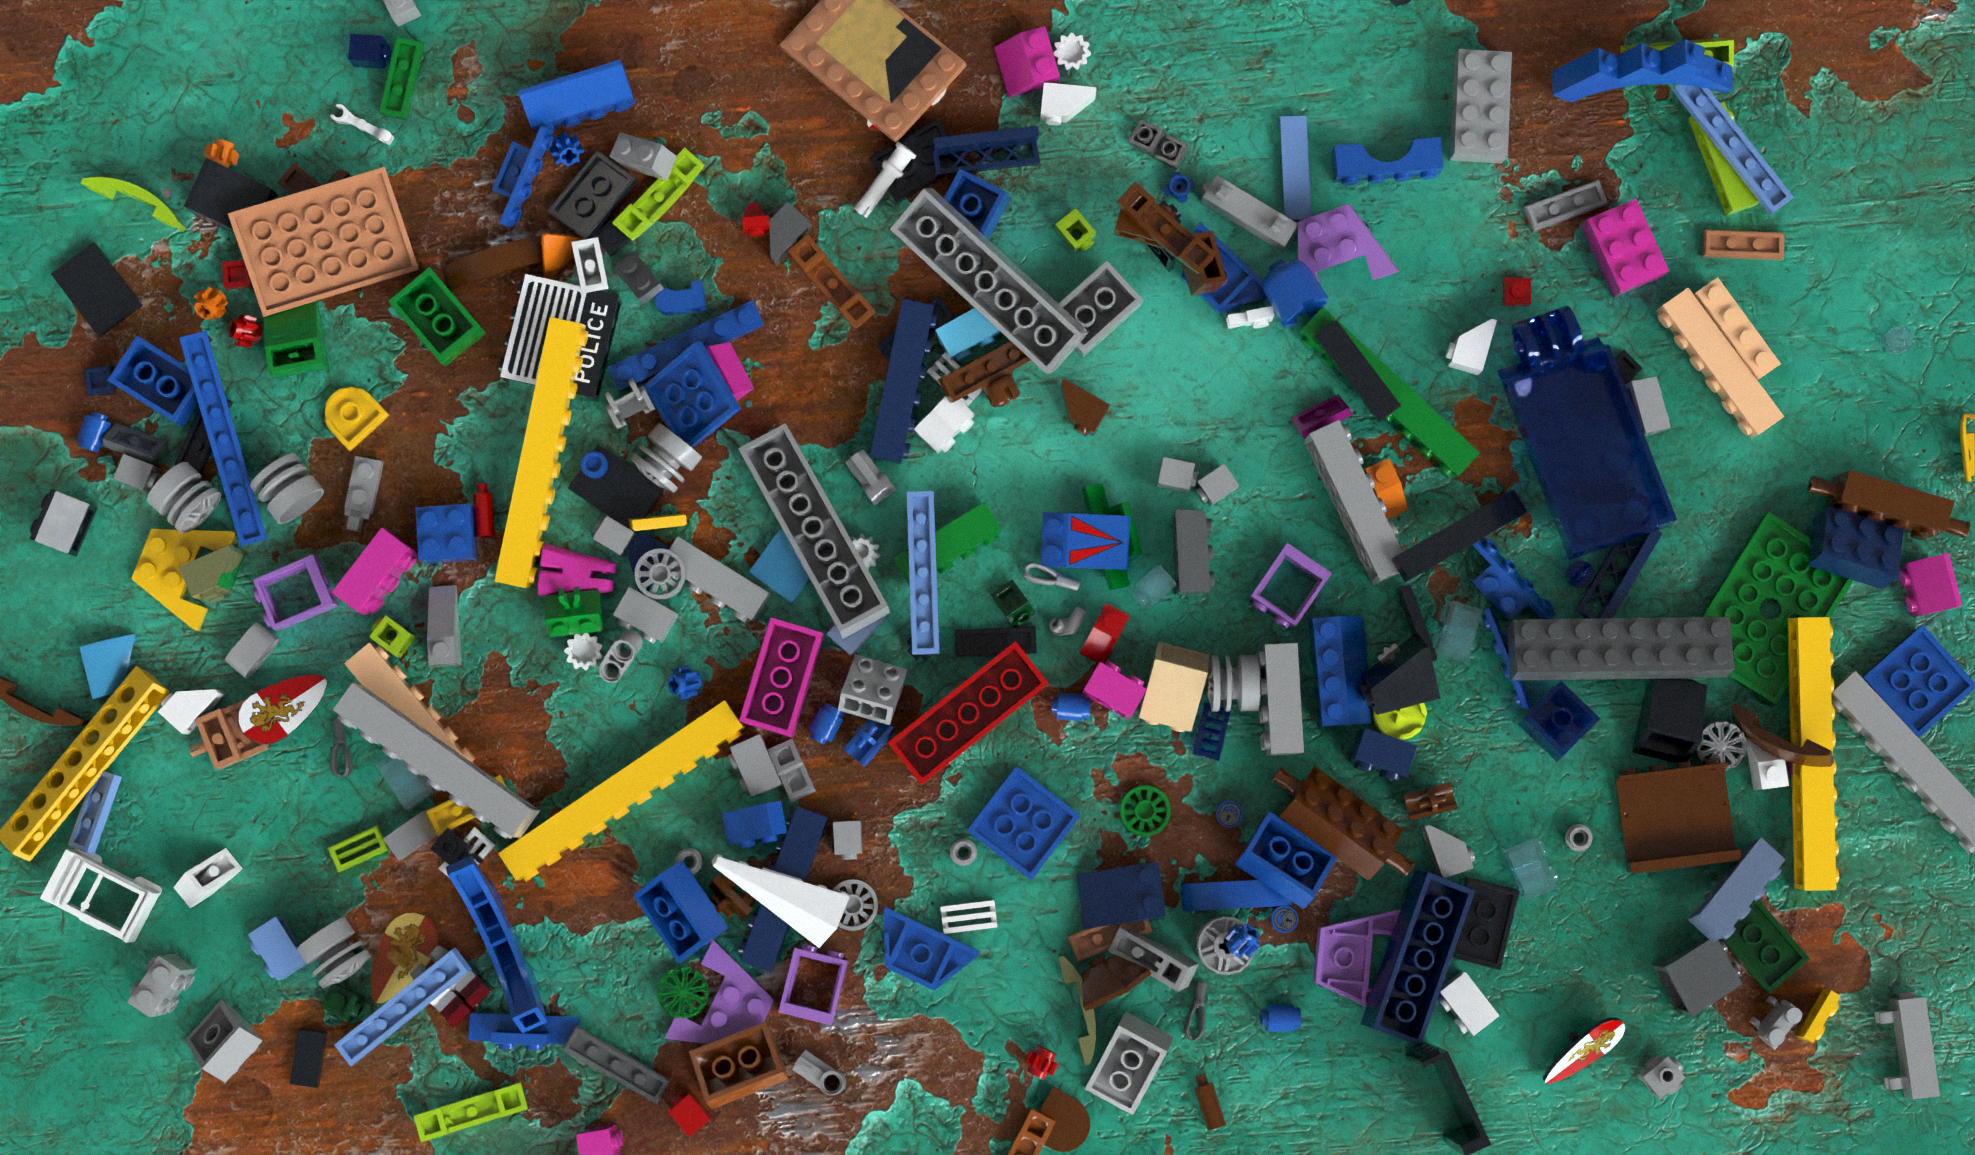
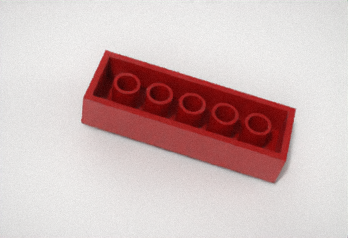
M1015 641L887 743L917 781L923 785L1049 683Z

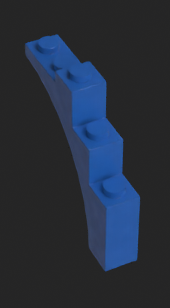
M1686 39L1661 51L1642 43L1619 55L1597 48L1552 71V94L1555 97L1572 103L1586 96L1606 90L1645 84L1692 85L1725 94L1733 90V72L1731 65L1704 55L1703 46Z
M472 856L447 866V874L467 906L491 957L513 1021L522 1033L547 1023L535 974L524 959L518 934L507 919L501 895L491 880L488 881Z

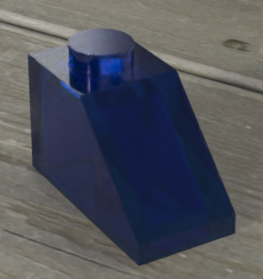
M640 532L638 536L634 535L627 547L630 550L628 558L634 579L636 564L646 552L653 549L669 550L670 547L643 532ZM659 553L658 555L660 563L664 557V554ZM651 556L648 557L647 561L654 565L653 558ZM641 566V567H640V570H641V571H649V570H650V569H648L646 566ZM641 577V583L647 581L649 577ZM653 584L647 587L648 592ZM637 586L638 592L645 595Z

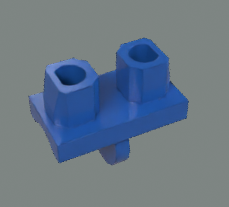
M868 719L861 728L858 727L856 729L857 733L844 747V750L865 767L890 739L896 729L891 725Z

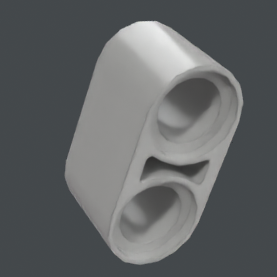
M256 622L231 649L225 658V662L243 677L249 678L279 643V638L262 624Z
M624 631L609 649L599 666V674L604 681L610 683L617 682L632 664L643 645L642 638L636 631ZM623 643L628 644V645L630 646L631 650H630V649H627V648L623 645ZM610 663L615 664L619 670L614 669Z

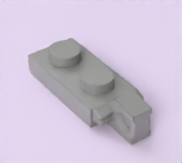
M355 456L344 507V515L349 516L347 529L350 531L361 532L363 520H369L370 515L373 514L384 462Z

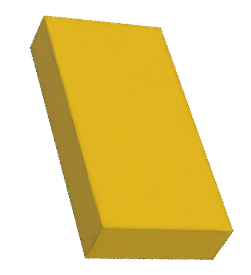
M682 513L629 519V528L634 531L685 526L687 524L686 515Z

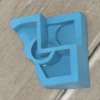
M136 634L116 637L79 647L92 699L101 700L110 697L125 680L132 664L130 658L133 644L137 641Z

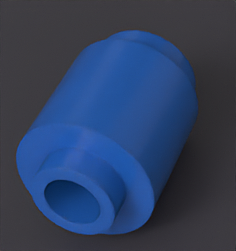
M93 411L90 416L85 415L76 438L79 439L77 446L98 453L100 447H103V437L108 433L111 423L107 422L108 416Z
M1058 692V698L1053 697L1051 713L1056 714V719L1082 721V719H1089L1091 698L1084 697V694Z
M825 703L823 708H819L808 728V731L812 732L810 738L823 745L826 741L832 743L843 722L841 718L844 712Z
M1266 1004L1265 1009L1260 1011V1024L1265 1026L1266 1031L1293 1032L1294 1029H1300L1301 1026L1300 1007H1294L1293 1004Z

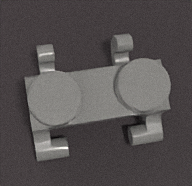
M633 378L628 380L633 392L614 401L610 391L604 393L609 402L605 407L617 429L627 425L625 420L642 410H644L645 414L655 410L643 386L638 388Z
M1769 995L1766 1001L1773 1006L1772 1010L1761 1023L1753 1016L1749 1022L1758 1029L1756 1032L1757 1036L1775 1050L1784 1042L1785 1035L1793 1025L1800 1022L1803 1013L1790 1002L1783 999L1779 1004L1774 997Z

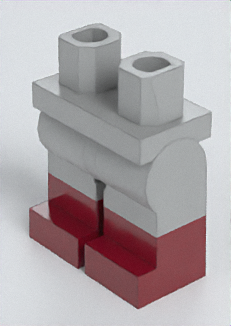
M438 945L428 956L436 963L449 951ZM422 963L419 964L410 973L413 980L425 972L427 968ZM472 968L471 971L430 1004L442 1014L452 1028H455L495 988Z

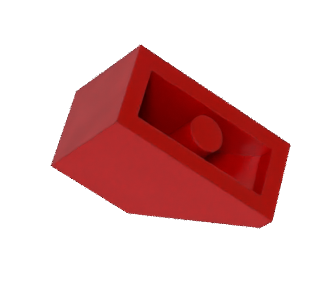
M1106 603L1080 654L1097 663L1105 664L1130 616Z

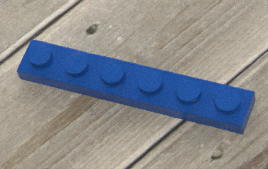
M752 300L613 364L608 369L618 391L621 393L631 388L628 380L633 378L636 385L653 378L694 342L702 341L705 348H708L712 345L731 342L765 325Z

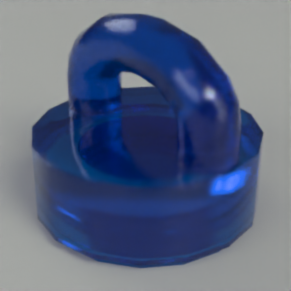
M1585 561L1572 563L1566 571L1567 581L1575 588L1588 586L1594 579L1592 565Z

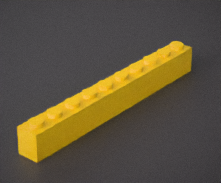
M553 317L549 318L495 582L530 588L532 583L535 584L537 581L539 568L535 566L537 557H541L544 542L541 541L542 532L547 530L550 516L546 515L548 504L552 505L555 497V489H552L553 480L558 478L561 463L557 462L559 452L564 451L566 436H563L565 425H569L572 410H569L570 399H574L577 392V384L574 383L575 375L580 373L583 363V357L579 356L581 347H585L588 340V331L585 330L586 325Z
M1829 617L1788 618L1791 743L1802 748L1805 741L1809 739L1831 750L1833 754V747L1836 743V737L1832 731L1835 708L1832 704L1831 693L1834 691V680L1831 677V666L1834 656L1830 650L1833 627ZM1833 759L1834 763L1831 767H1811L1793 763V775H1791L1794 889L1804 891L1836 890V883L1839 881V871L1836 867L1838 843L1835 840V829L1838 825L1836 813H1834V802L1837 799V790L1834 786V774L1836 773L1835 759Z
M724 700L499 852V856L516 881L522 879L525 882L529 881L539 874L537 870L545 863L549 867L562 858L560 853L567 848L573 851L584 843L582 838L590 833L595 836L606 829L607 825L605 823L613 817L617 821L630 812L629 806L635 802L641 805L652 797L650 792L658 787L663 790L675 782L673 779L675 775L681 771L685 775L698 766L695 763L703 756L706 759L714 756L720 751L718 746L727 741L731 744L742 736L740 731L745 729V727L739 722V718L729 703Z

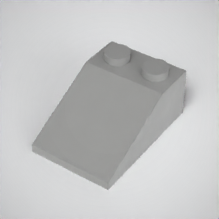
M1125 1011L1085 1090L1133 1115L1168 1052L1174 1037Z

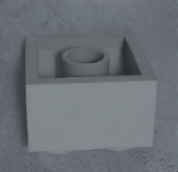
M221 999L184 1041L200 1067L226 1083L238 1071L243 1062L256 1051L262 1039L250 1023Z

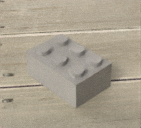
M1108 261L1103 263L1059 303L1061 307L1089 331L1074 349L1081 358L1085 357L1142 305L1143 299Z

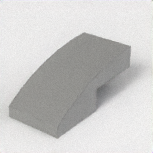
M793 739L768 749L791 802L816 791Z
M431 806L383 838L399 861L437 836L426 813L427 810L432 808Z

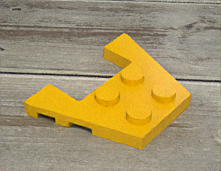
M151 529L131 579L189 627L200 631L208 609L183 600L187 586L179 567L198 559L203 547L216 551L227 545L234 546L237 533L232 531L191 530L188 533L181 534L178 530Z

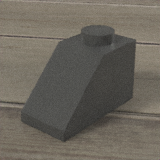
M788 201L783 206L781 204L778 205L770 214V217H772L769 220L770 254L772 263L776 267L789 254L788 250L812 229L811 222Z

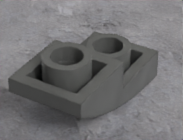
M1142 119L1128 140V143L1175 170L1178 169L1189 150L1188 144L1165 134L1163 129Z

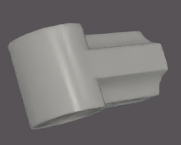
M864 449L854 454L845 462L848 469L862 485L861 489L874 506L896 491L883 471H879Z
M806 1049L792 1069L820 1088L824 1094L836 1095L841 1093L846 1087V1077L841 1071L835 1070ZM829 1075H835L839 1078L840 1085L837 1090H831L827 1087L826 1080Z

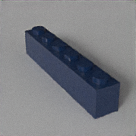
M902 299L870 458L901 464L902 458L908 459L911 444L905 442L907 433H913L916 417H911L913 406L918 407L922 391H917L918 380L924 381L927 365L922 364L924 354H930L932 339L927 338L929 328L935 329L938 313L933 312L934 305Z
M798 806L795 811L790 810L785 823L786 826H789L786 837L781 835L776 851L780 852L777 862H771L769 870L800 878L803 882H806L829 818ZM762 903L758 914L752 913L747 927L752 929L748 940L743 938L738 954L742 955L741 962L773 972L790 925Z

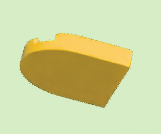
M357 387L340 388L332 393L326 401L324 412L325 423L328 429L349 451L353 450L389 416L386 410L368 392Z

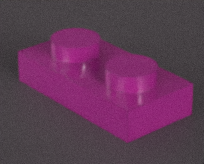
M1337 394L1291 417V420L1297 431L1306 439L1311 432L1340 420L1341 422L1352 415L1348 405Z

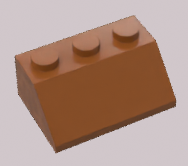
M767 1022L760 1023L689 1051L704 1100L711 1109L789 1080Z

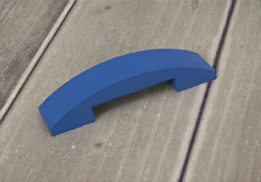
M1259 880L1182 884L1183 911L1292 905V901Z

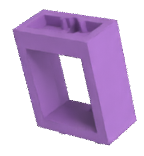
M1286 543L1250 595L1249 599L1253 601L1251 605L1264 614L1268 611L1274 615V621L1286 629L1288 626L1294 628L1332 573L1289 543ZM1284 559L1317 580L1293 617L1260 596V593Z
M313 554L253 580L255 588H253L254 596L259 603L262 602L266 611L263 613V618L269 628L272 627L277 631L287 629L339 606L335 595L331 593L333 589L321 560ZM308 570L321 604L282 620L269 586Z
M802 943L801 948H794L778 1012L832 1025L849 960L843 959L844 953L828 950L827 954L818 953V947ZM801 956L839 965L829 1011L790 1002Z

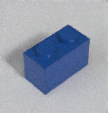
M781 801L722 813L728 845L739 844L740 848L756 845L755 840L761 839L762 844L778 840L777 835L787 833Z

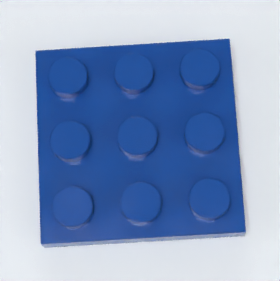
M702 341L694 342L643 385L667 428L692 448L741 409Z
M1924 625L1918 626L1862 676L1868 685L1918 738L1975 689L1974 681Z
M1016 766L967 831L1032 880L1081 815Z

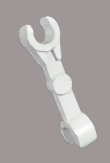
M336 104V107L343 111L341 117L330 115L336 123L353 125L360 131H365L375 136L376 139L387 145L392 143L394 136L389 131L377 128L367 123L364 119L355 117L344 105Z

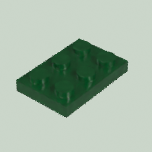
M1758 899L1757 901L1753 900L1749 905L1751 908L1749 914L1742 920L1738 919L1734 927L1736 930L1728 939L1724 940L1722 938V940L1765 993L1770 994L1810 958Z

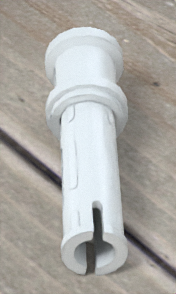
M900 142L895 144L896 149L889 159L882 162L883 169L854 207L858 213L863 214L866 218L869 217V214L895 178L899 179V177H902L904 168L911 159H915L917 156Z

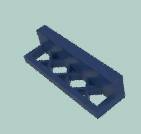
M1038 126L933 138L931 152L935 176L955 175L959 169L972 173L1038 165L1040 163L1037 146L1039 138ZM1031 145L1033 158L1023 159L1015 152L1019 146ZM994 149H1002L1008 154L1007 158L1001 162L995 161L989 155ZM968 152H976L982 157L981 161L976 165L969 164L963 158ZM950 155L956 160V163L951 168L941 169L939 156Z
M1629 519L1575 611L1588 619L1613 618L1663 533L1655 528L1648 530ZM1633 528L1643 534L1644 537L1639 545L1629 547L1627 534ZM1622 543H1624L1625 548L1619 549ZM1636 549L1632 556L1631 550ZM1626 551L1628 558L1627 566L1616 569L1613 560L1616 553ZM1610 565L1611 571L1606 572L1607 568ZM1623 571L1620 578H1618L1617 573ZM1613 574L1614 588L1603 592L1600 584L1601 578L1605 575ZM1597 587L1598 594L1592 595ZM1610 594L1605 601L1604 595ZM1599 597L1602 606L1597 616L1584 608L1589 599Z

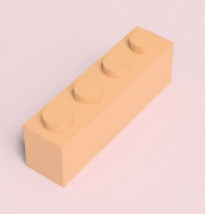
M1718 277L1694 293V296L1757 380L1781 364Z

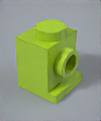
M1076 208L1055 224V232L1062 237L1074 253L1079 249L1085 252L1095 243L1092 239L1095 237L1096 231ZM1079 231L1082 236L1079 239H1074L1072 233Z
M386 615L383 619L380 617L371 628L372 634L369 636L391 654L399 658L402 657L417 637ZM391 631L397 633L393 641H390L388 637Z

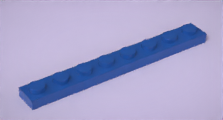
M207 331L179 337L240 546L266 540V532L254 492L250 488L251 481Z

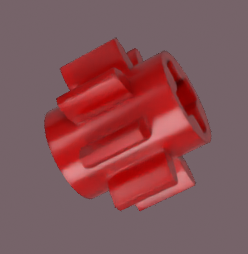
M244 314L239 315V319L234 318L231 321L229 337L235 339L234 345L251 348L252 343L257 344L260 341L262 326L255 323L257 317Z
M1039 1045L1036 1051L1030 1049L1024 1061L1029 1064L1027 1071L1044 1080L1047 1074L1053 1076L1059 1065L1058 1062L1054 1061L1057 1054Z

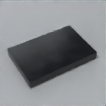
M938 118L898 141L917 156L915 159H911L902 171L903 176L899 177V179L895 178L887 189L896 204L945 177L935 176L931 152L933 138L948 136ZM896 143L869 157L878 174L883 169L882 162L888 160L896 149ZM950 155L939 156L941 169L951 168L956 163V160Z
M596 150L547 212L584 240L591 239L638 181L634 176Z
M95 242L51 273L99 337L105 335L143 306Z
M597 444L593 451L601 452L607 458V472L602 477L594 479L586 476L580 469L568 489L630 529L629 519L646 517L665 489L658 487L642 473Z
M1465 877L1463 886L1475 890L1452 958L1501 970L1520 891Z

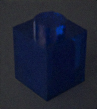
M350 34L348 60L354 67L386 68V61L390 60L391 48L383 36Z

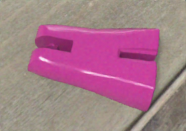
M544 543L540 564L542 570L539 572L538 596L558 594V589L564 588V593L574 592V587L578 586L580 591L599 589L600 594L613 592L614 581L603 578L596 579L595 577L596 572L600 574H615L617 563Z

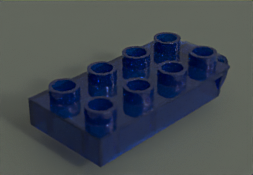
M1564 306L1512 324L1514 350L1518 354L1521 363L1498 370L1497 373L1568 560L1671 526L1677 520L1610 345H1604L1599 337L1583 342L1581 327L1569 306Z

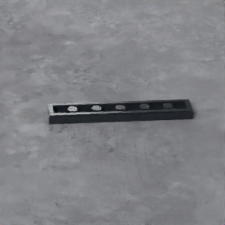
M1513 489L1398 554L1391 560L1404 582H1407L1527 513V510Z

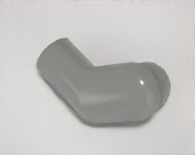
M1076 606L1069 618L1052 619L1049 623V628L1057 636L1074 634L1087 612Z

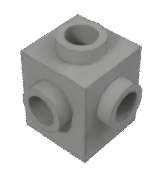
M1657 1054L1648 1059L1644 1064L1646 1068L1637 1074L1652 1095L1660 1099L1667 1093L1672 1095L1682 1087L1681 1082L1686 1078L1681 1072L1684 1068L1675 1057L1669 1058V1056H1658Z

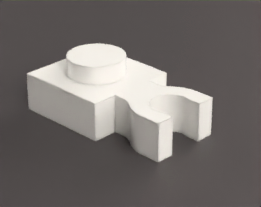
M1269 306L1248 310L1244 313L1227 315L1228 329L1244 325H1253L1254 329L1266 327L1274 318L1273 308Z

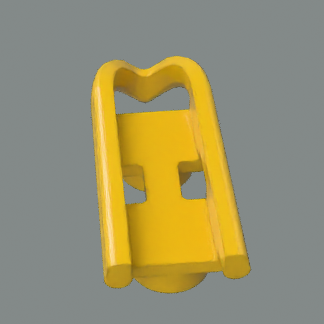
M1964 413L1960 420L1959 436L1965 482L1972 481L1971 476H1975V433L1966 434V419L1969 418L1975 421V414Z

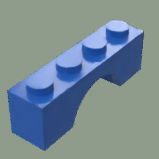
M1441 137L1414 139L1408 153L1401 159L1393 162H1382L1374 159L1365 151L1361 143L1335 145L1332 150L1334 183L1342 182L1343 186L1356 185L1358 181L1368 180L1369 184L1384 182V179L1394 178L1396 182L1410 180V177L1421 176L1423 180L1434 179L1444 168Z

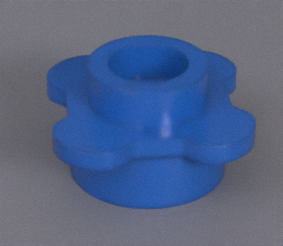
M1174 172L1171 174L1169 184L1164 187V194L1166 196H1173L1177 198L1178 202L1184 203L1187 201V195L1194 188L1195 183L1192 179H1188L1179 172ZM1178 185L1182 187L1180 190L1177 189Z

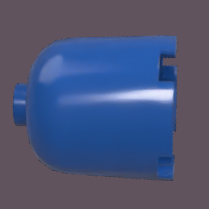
M1281 259L1269 267L1270 272L1263 280V290L1284 328L1298 324L1296 318L1305 313L1310 317L1327 304L1328 295L1304 262L1300 260L1284 262Z

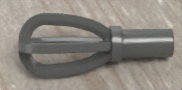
M334 720V745L330 754V770L334 776L343 778L352 773L353 764L349 748L346 745L344 724L339 720ZM339 746H341L344 756L345 769L343 773L338 771Z
M1197 981L1192 1007L1185 1021L1184 1034L1191 1040L1200 1039L1204 1033V1001L1207 983ZM1196 1008H1199V1031L1197 1035H1191L1189 1032L1191 1019Z

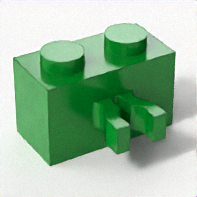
M578 586L574 587V592L564 593V588L558 589V594L545 595V622L549 636L557 637L604 631L603 603L599 589L580 591Z

